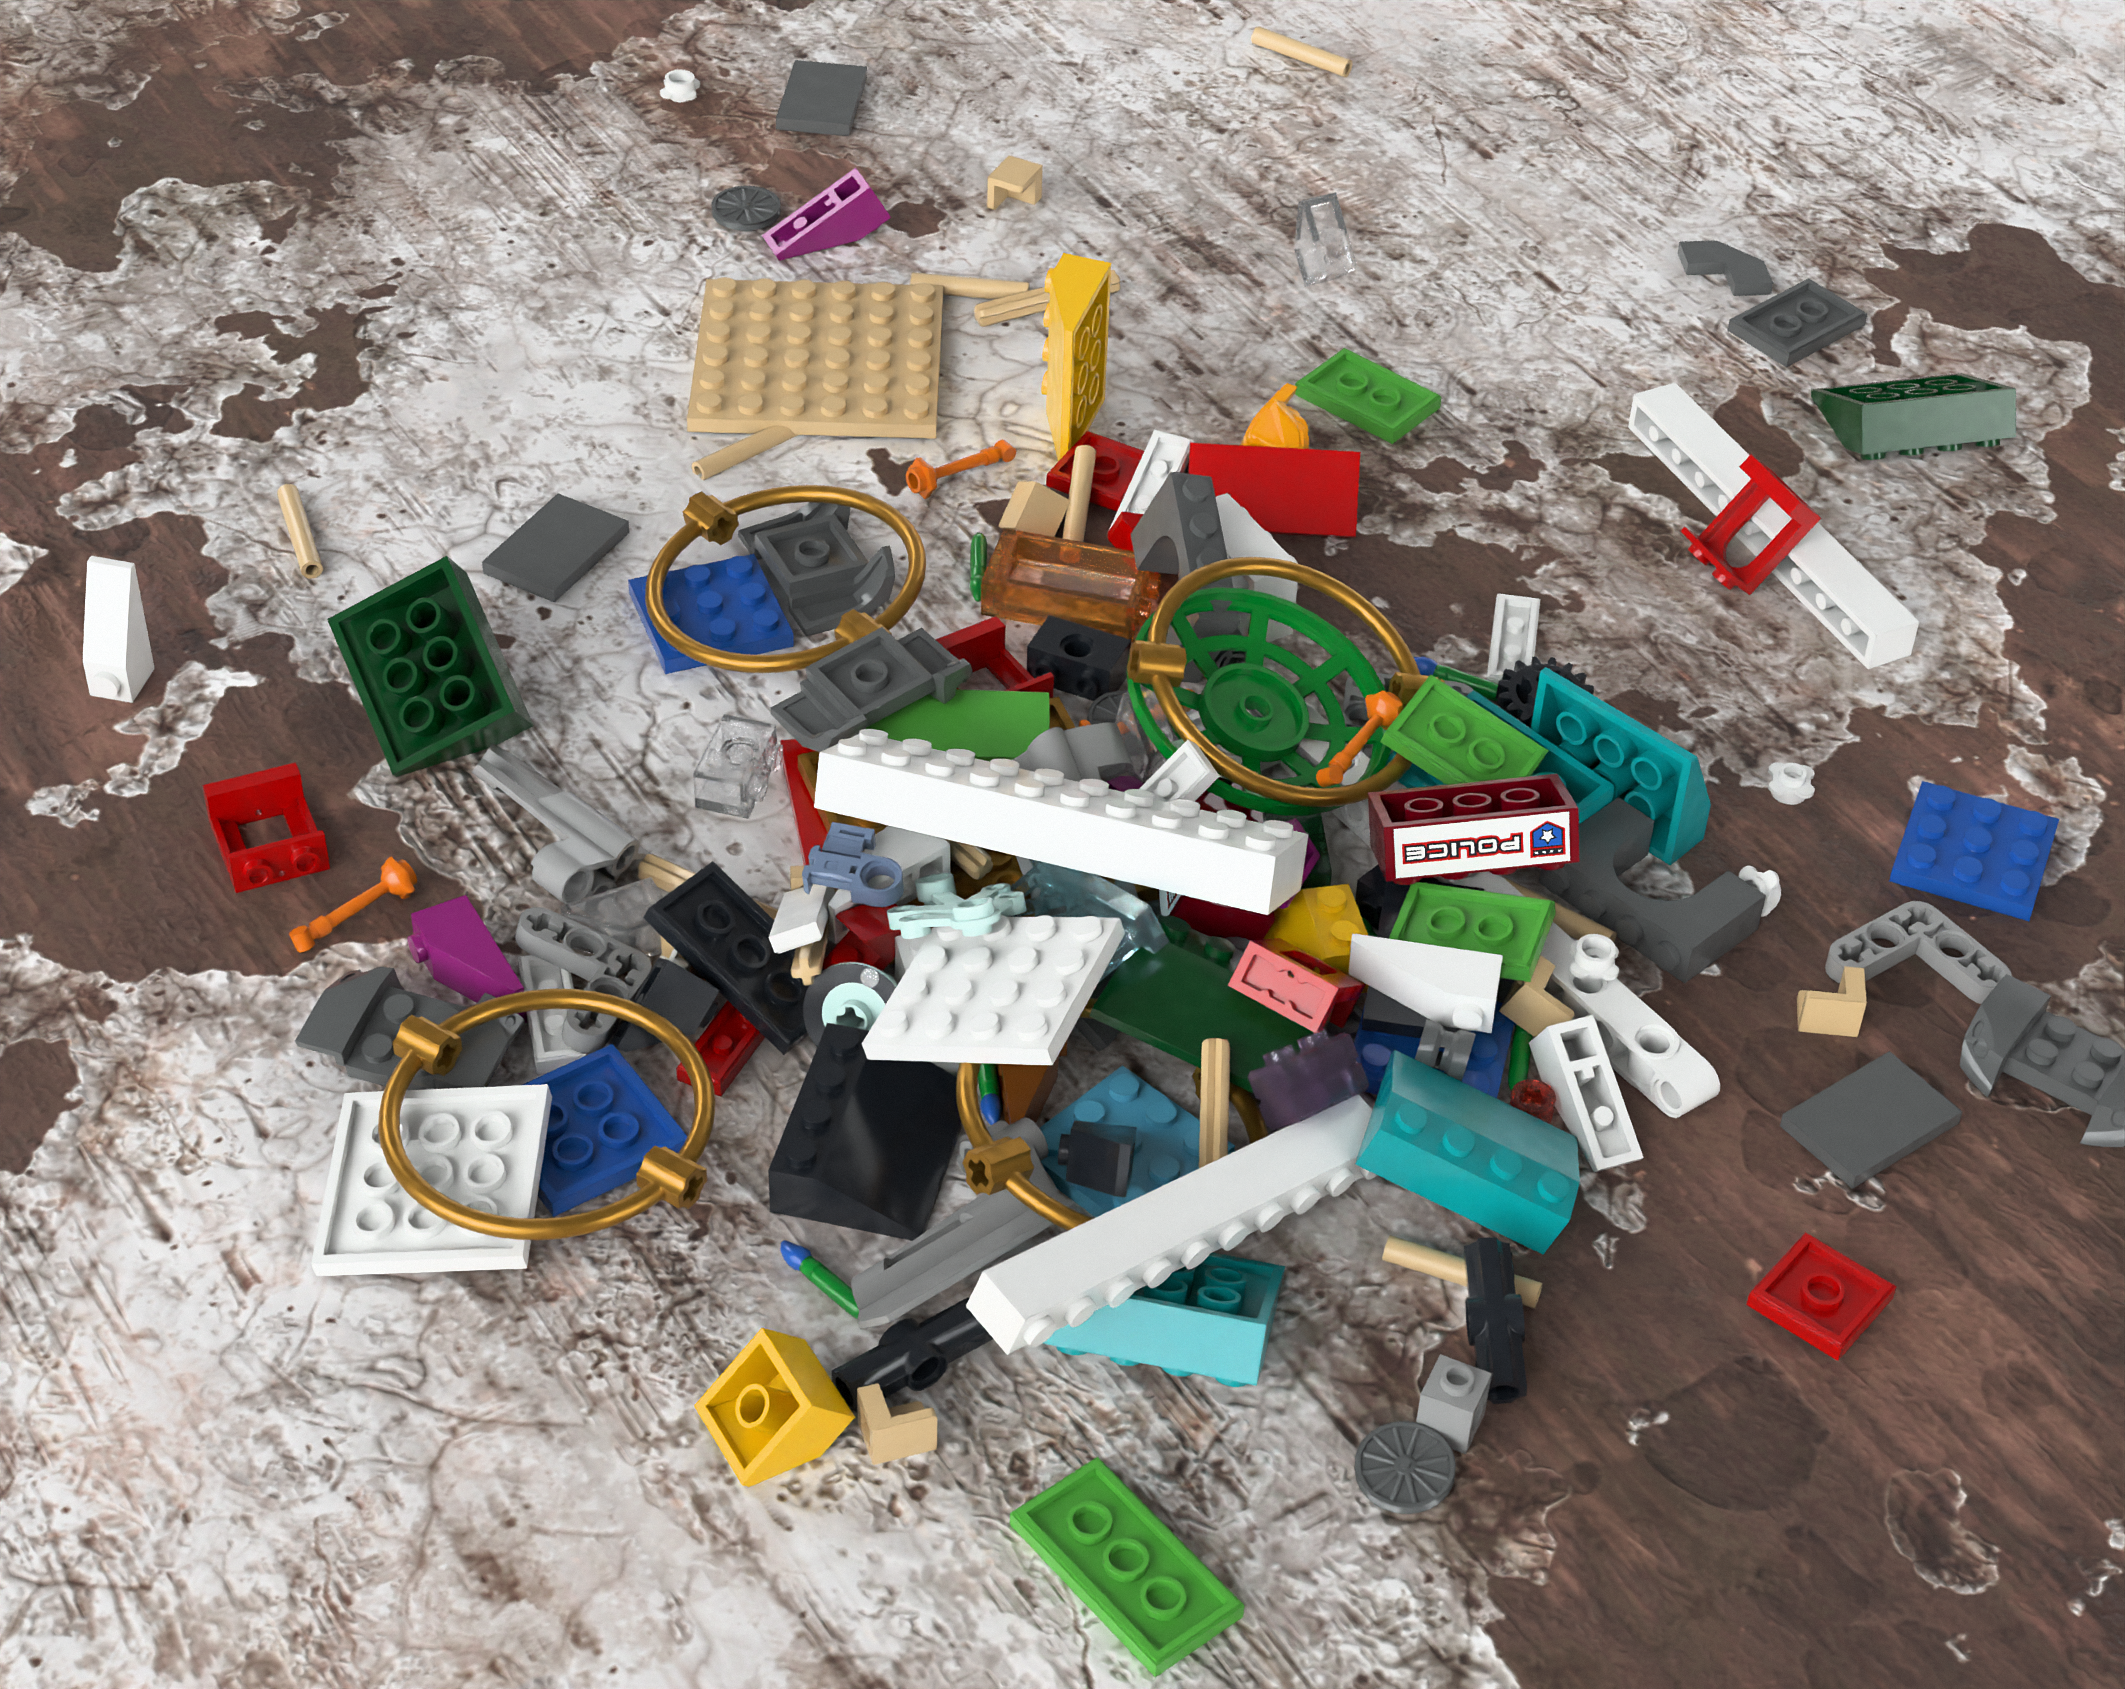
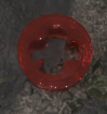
M1526 1079L1513 1086L1509 1105L1549 1124L1554 1114L1553 1109L1556 1103V1095L1551 1086L1545 1082Z

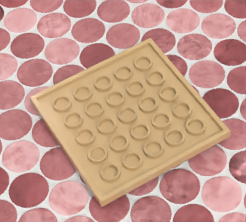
M727 277L706 279L687 414L688 432L755 434L770 426L779 425L790 428L794 435L936 439L943 286L928 283L903 285L891 284L889 282H878L875 284L852 283L849 281H838L835 283L812 282L810 280L794 282L773 281L766 278L758 280H733Z

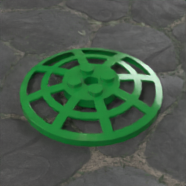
M1220 587L1197 590L1181 604L1170 623L1185 648L1187 659L1185 667L1193 661L1207 679L1201 694L1180 686L1173 687L1180 704L1199 711L1201 721L1206 729L1201 731V733L1215 746L1220 745L1227 751L1241 757V765L1261 774L1260 762L1281 760L1298 775L1285 779H1273L1276 781L1302 787L1311 785L1314 788H1323L1316 779L1318 770L1329 767V762L1338 752H1341L1345 747V743L1348 744L1362 728L1345 727V719L1340 704L1327 685L1328 682L1346 670L1355 681L1364 699L1367 695L1376 694L1382 690L1385 691L1373 666L1360 650L1337 628L1315 613L1291 601L1268 593L1243 588ZM1211 600L1232 601L1226 611H1239L1251 614L1247 636L1216 635L1200 640L1186 616L1194 613L1214 611ZM1155 611L1143 623L1135 640H1148V632ZM1269 619L1283 623L1304 634L1323 647L1332 657L1313 670L1307 663L1291 652L1266 642ZM1223 650L1245 652L1244 663H1235L1219 668L1208 653ZM1264 657L1283 665L1300 679L1291 684L1280 674L1263 667ZM1127 671L1128 692L1134 712L1146 735L1168 760L1185 742L1173 727L1172 729L1179 740L1169 741L1151 715L1140 687L1142 685L1154 692L1152 684L1134 682L1128 678ZM1314 692L1325 710L1329 725L1309 722V712L1304 701L1305 697ZM1247 710H1257L1262 715V718L1251 715ZM1380 726L1366 743L1373 744L1372 756L1364 774L1357 782L1365 780L1382 770L1392 749L1381 743L1386 730ZM1303 738L1329 742V748L1325 757L1315 767L1296 752ZM1218 779L1207 788V791L1231 803L1255 811L1277 815L1308 816L1330 812L1342 807H1312L1284 803L1265 798L1244 787V791L1236 789ZM1336 784L1326 788L1341 787V785Z

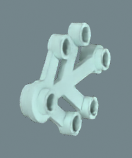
M938 873L915 880L918 901L924 902V906L903 905L887 910L890 929L901 930L902 938L905 939L926 936L931 933V927L951 926L953 929L962 930L963 936H978L991 932L993 930L992 924L1001 919L1000 915L1013 916L1021 914L1027 909L1024 893L1020 891L1011 892V887L1008 883L986 886L979 893L964 900L956 895L953 874Z

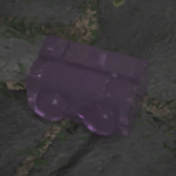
M1322 1029L1298 1038L1297 1043L1300 1049L1296 1051L1289 1044L1262 1055L1265 1065L1250 1071L1247 1077L1255 1097L1261 1100L1259 1107L1268 1128L1274 1130L1301 1122L1368 1090L1367 1088L1370 1084L1362 1064L1356 1061L1358 1054L1350 1034L1343 1032L1328 1037L1326 1029Z

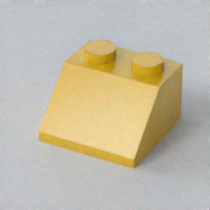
M1341 884L1299 891L1289 907L1285 909L1279 907L1274 911L1275 921L1264 939L1281 938L1348 974L1352 934L1368 936L1349 884ZM1316 967L1314 972L1319 974V968ZM1367 984L1365 985V987H1364L1362 993H1367V991H1368V985H1367Z
M766 1328L759 1330L694 1405L743 1486L748 1487L822 1456L855 1418L807 1341Z

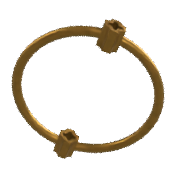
M825 485L784 486L749 493L724 503L715 496L706 495L701 491L689 498L687 507L682 511L686 525L667 541L652 563L645 586V602L649 617L658 633L672 647L698 662L716 668L745 673H778L801 670L881 627L892 635L889 630L906 615L922 589L926 572V553L917 530L903 514L886 502L856 490ZM800 502L830 503L852 507L869 513L887 523L899 535L906 547L909 562L908 574L900 593L889 607L875 619L865 612L859 613L855 609L848 611L841 616V621L834 630L836 641L808 650L773 655L740 654L719 650L704 645L683 633L670 619L664 606L663 587L667 573L675 559L691 542L701 535L708 542H716L721 546L732 539L735 529L739 526L738 515L764 507Z
M1238 557L1207 564L1183 577L1166 593L1153 615L1148 632V640H1135L1130 648L1127 665L1128 678L1137 683L1152 684L1156 698L1174 730L1184 742L1190 740L1196 743L1218 773L1249 791L1273 800L1301 806L1332 807L1357 803L1368 799L1369 792L1388 789L1411 767L1412 762L1397 753L1388 765L1378 773L1351 785L1333 788H1308L1276 781L1241 765L1210 742L1188 717L1173 687H1179L1184 679V669L1187 662L1185 648H1180V645L1166 644V638L1170 623L1181 604L1191 594L1212 582L1234 576L1261 575L1287 579L1316 589L1338 601L1364 621L1383 642L1399 668L1400 672H1395L1390 680L1389 692L1400 698L1404 709L1429 676L1420 674L1415 659L1398 631L1377 608L1359 593L1335 578L1308 566L1265 557Z
M541 989L512 993L484 1001L449 1017L438 1025L422 1016L417 1018L413 1015L400 1024L399 1032L393 1041L394 1054L402 1059L391 1074L382 1095L378 1116L380 1144L386 1162L398 1183L414 1200L436 1216L459 1227L494 1237L516 1240H550L585 1235L612 1227L646 1211L660 1200H664L679 1209L681 1207L689 1209L700 1198L701 1190L707 1182L706 1168L697 1164L709 1141L714 1123L716 1105L714 1086L705 1061L695 1045L680 1029L649 1008L621 997L596 991ZM545 1009H575L610 1015L626 1020L655 1035L673 1051L685 1067L692 1084L695 1106L691 1129L680 1151L676 1153L665 1146L660 1148L655 1145L646 1153L642 1165L636 1173L637 1186L641 1189L619 1201L584 1213L553 1218H515L490 1214L464 1206L448 1198L430 1185L414 1168L402 1144L400 1134L401 1106L406 1091L420 1068L432 1075L440 1074L444 1077L455 1067L457 1057L462 1051V1042L459 1035L478 1025L504 1016Z
M1090 998L1079 1018H1091L1089 1017L1090 1012L1098 999ZM960 1062L956 1081L957 1107L962 1125L974 1148L967 1152L962 1163L966 1171V1182L977 1195L980 1193L991 1195L1006 1189L1035 1213L1067 1231L1094 1219L1065 1206L1029 1181L1035 1167L1031 1161V1149L1021 1137L1012 1139L1007 1136L996 1141L992 1139L983 1121L978 1104L977 1079L981 1063ZM1196 1067L1192 1078L1196 1086L1195 1094L1200 1099L1201 1069ZM1230 1083L1229 1102H1232L1240 1115L1249 1138V1143L1252 1144L1268 1136L1262 1114L1251 1096L1252 1092Z

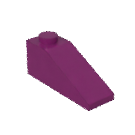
M854 168L764 233L762 237L780 261L861 240L870 232L878 229L891 216L857 168Z
M466 895L411 913L413 934L407 937L411 954L417 964L424 962L434 980L476 1003L485 993L497 998L512 993L524 992L523 985ZM527 1012L517 1013L525 1020V1023H528Z

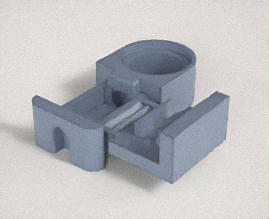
M832 822L822 851L820 845L811 848L808 856L809 865L804 866L802 879L804 891L807 894H810L813 884L849 890L852 903L887 907L895 904L903 895L902 869L896 861L890 858L862 852L864 849H875L874 829ZM879 875H886L894 880L893 884L885 889H875L867 883L870 879Z

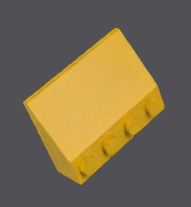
M1063 253L1056 267L1049 268L1047 272L1045 292L1050 293V302L1046 307L1043 321L1044 327L1049 328V336L1045 341L1042 359L1048 362V366L1043 377L1041 393L1047 395L1046 414L1058 461L1089 430L1105 400L1111 263Z

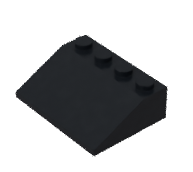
M827 1022L768 1170L770 1212L913 1241L926 1231L962 1128L956 1097L957 1076L930 1061L869 1060L862 1046V1042L869 1030Z

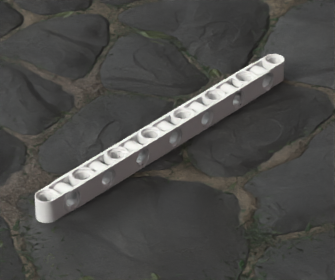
M1306 703L1309 712V722L1329 725L1325 718ZM1247 710L1251 715L1262 718V715L1257 710ZM1303 738L1296 752L1315 767L1325 757L1329 748V742ZM1361 750L1352 760V765L1343 775V780L1339 785L1354 784L1364 774L1370 758ZM1283 762L1278 763L1293 777L1298 776ZM1395 782L1393 785H1391L1388 789L1384 791L1398 790L1403 788L1397 782ZM1368 799L1331 811L1371 847ZM1489 871L1469 873L1468 877L1459 880H1448L1441 876L1434 877L1442 883L1484 888L1486 892L1525 897L1501 875L1492 874ZM1552 922L1541 956L1554 964L1555 968L1544 990L1574 1011L1572 1020L1594 1015L1612 1068L1629 1084L1642 1092L1663 1113L1672 1118L1680 1117L1716 1097L1720 1091V1082L1712 1065L1617 978L1614 980L1578 978L1570 972V964L1574 962V956L1569 952V948L1574 940Z

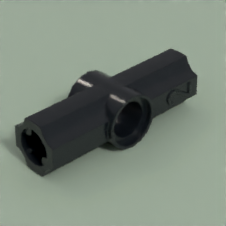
M1497 1237L1478 1238L1474 1243L1464 1246V1263L1468 1297L1465 1300L1469 1346H1474L1475 1367L1492 1373L1487 1400L1493 1404H1507L1527 1395L1522 1343L1525 1341L1523 1303L1521 1295L1516 1294L1515 1276L1510 1243L1499 1241Z
M967 1297L921 1323H918L913 1318H905L896 1322L882 1335L878 1346L831 1371L832 1382L850 1410L858 1413L857 1388L879 1383L884 1399L907 1386L913 1391H922L931 1387L944 1375L949 1363L993 1340V1337L966 1307L969 1298Z

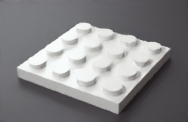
M1000 915L1001 919L992 924L993 930L991 932L978 936H963L962 930L953 929L951 926L933 927L862 1042L867 1059L1053 1065L1125 935L1120 918H1097L1095 916L1051 917L1047 915L1038 917H1006Z
M545 1084L407 1090L400 1111V1134L405 1152L418 1173L430 1185L448 1198L464 1206L490 1214L515 1218H534L552 1101L549 1086ZM384 1091L344 1093L311 1261L316 1276L527 1268L531 1240L499 1238L459 1227L421 1206L398 1183L386 1162L378 1133V1116Z

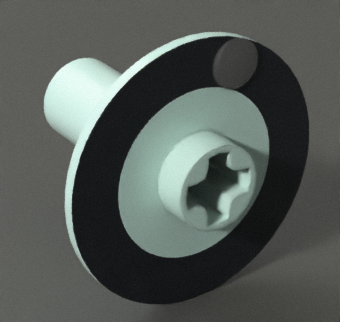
M858 962L839 963L822 971L814 979V984L808 987L803 1004L805 1026L814 1044L818 1047L827 1022L870 1031L897 987V981L891 975L873 966Z

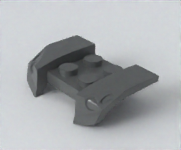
M810 502L797 511L785 516L738 530V537L748 552L755 554L757 560L763 559L788 595L789 612L805 636L836 629L841 621V616L852 609L869 615L890 599L895 580V569L890 545L882 547L868 562L846 531L848 529L851 507Z
M881 627L805 667L807 679L800 682L801 692L772 706L771 715L803 747L821 752L838 744V741L841 739H849L858 735L860 730L866 729V727L928 694L946 704L954 698L959 685L967 682L973 672L971 665L964 658L959 660L923 628L896 640Z
M376 967L366 972H361V970L349 971L323 991L295 1042L298 1047L334 1056L337 1065L346 1067L349 1077L386 1087L391 1074L402 1059L394 1054L393 1041L403 1021L411 1015L417 1018L422 1016L438 1025L468 1007L405 991L399 982L394 968ZM485 993L477 1004L496 997ZM516 1013L494 1019L459 1035L462 1042V1051L457 1057L455 1067L444 1077L440 1074L432 1075L420 1068L407 1090L487 1087L515 1037L520 1034L525 1020Z
M2006 974L1982 1002L1964 1036L1960 1058L1961 1069L1986 1097L1991 1094L2002 1072L2092 1115L2080 1144L2101 1147H2124L2125 1049L2111 1039L2101 1038L2076 1026L2065 1017L2047 1012L2046 1009L2051 995Z

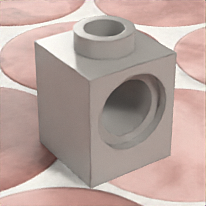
M1440 1354L1421 1392L1416 1423L1426 1425L1437 1431L1448 1442L1451 1449L1466 1454L1485 1415L1492 1373Z

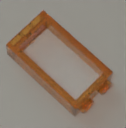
M1004 528L981 581V615L997 616L1002 619L1042 626L1049 615L1130 639L1134 643L1140 626L1150 617L1152 607L1150 599L1157 600L1161 574L1137 570L1134 551Z

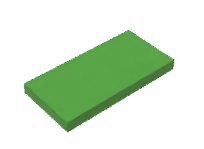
M956 689V695L946 704L928 694L866 727V729L887 732L888 739L901 742L905 739L925 740L932 744V749L945 752L949 749L969 750L975 753L976 759L989 762L992 759L1013 760L1027 751L1028 746L1037 736L1050 729L1049 693Z
M1099 1457L1094 1458L1010 1513V1526L1155 1678L1243 1618L1245 1605Z

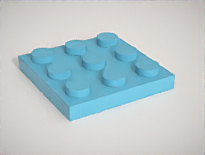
M1123 1065L1040 1127L1045 1136L1049 1151L1048 1156L1041 1160L1045 1171L1049 1174L1059 1191L1094 1217L1109 1212L1199 1169L1200 1120ZM1074 1120L1137 1127L1132 1179L1126 1198L1112 1196L1066 1181L1067 1166L1058 1165L1059 1143L1061 1134H1070ZM1228 1141V1154L1235 1152V1145Z

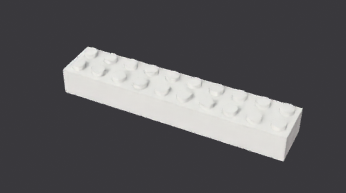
M876 729L860 730L858 735L849 739H841L838 741V744L819 753L814 808L1265 915L1270 914L1301 891L1308 834L1293 831V825L1287 822L1276 820L1265 821L1263 824L1246 820V815L1239 811L1219 810L1217 813L1200 810V804L1194 801L1176 799L1170 803L1154 799V794L1146 790L1128 789L1125 792L1109 789V784L1102 780L1082 779L1080 782L1064 779V773L1058 770L1037 769L1035 772L1020 769L1019 763L1013 760L992 759L990 762L976 759L975 753L969 750L949 749L946 752L931 748L932 744L928 741L921 739H905L903 742L888 739L887 732Z

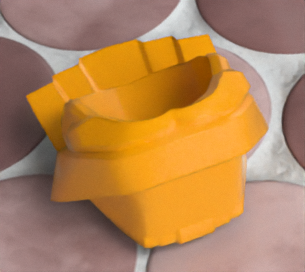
M1286 383L1274 394L1253 418L1240 445L1309 449L1308 424L1297 410L1287 406L1288 401L1296 392V386Z

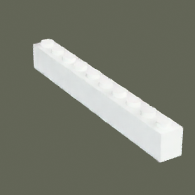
M1676 383L1634 394L1628 428L1717 517L1751 480L1739 467L1749 457V454ZM1769 498L1735 536L1757 557L1792 518ZM1817 522L1772 573L1867 669L1910 656L1919 621Z
M1355 1094L982 1272L966 1307L1007 1355L1028 1344L1032 1348L1037 1347L1049 1339L1056 1330L1068 1324L1071 1327H1077L1089 1319L1096 1310L1108 1304L1112 1308L1117 1307L1125 1302L1134 1291L1146 1285L1149 1288H1155L1162 1284L1172 1272L1184 1266L1187 1269H1193L1201 1264L1210 1253L1220 1248H1223L1225 1251L1231 1250L1241 1243L1248 1234L1258 1229L1261 1232H1267L1276 1226L1284 1216L1294 1211L1298 1215L1303 1214L1318 1199L1328 1194L1332 1197L1339 1196L1354 1181L1363 1177L1367 1180L1376 1177V1174L1355 1165L1372 1109L1358 1094Z

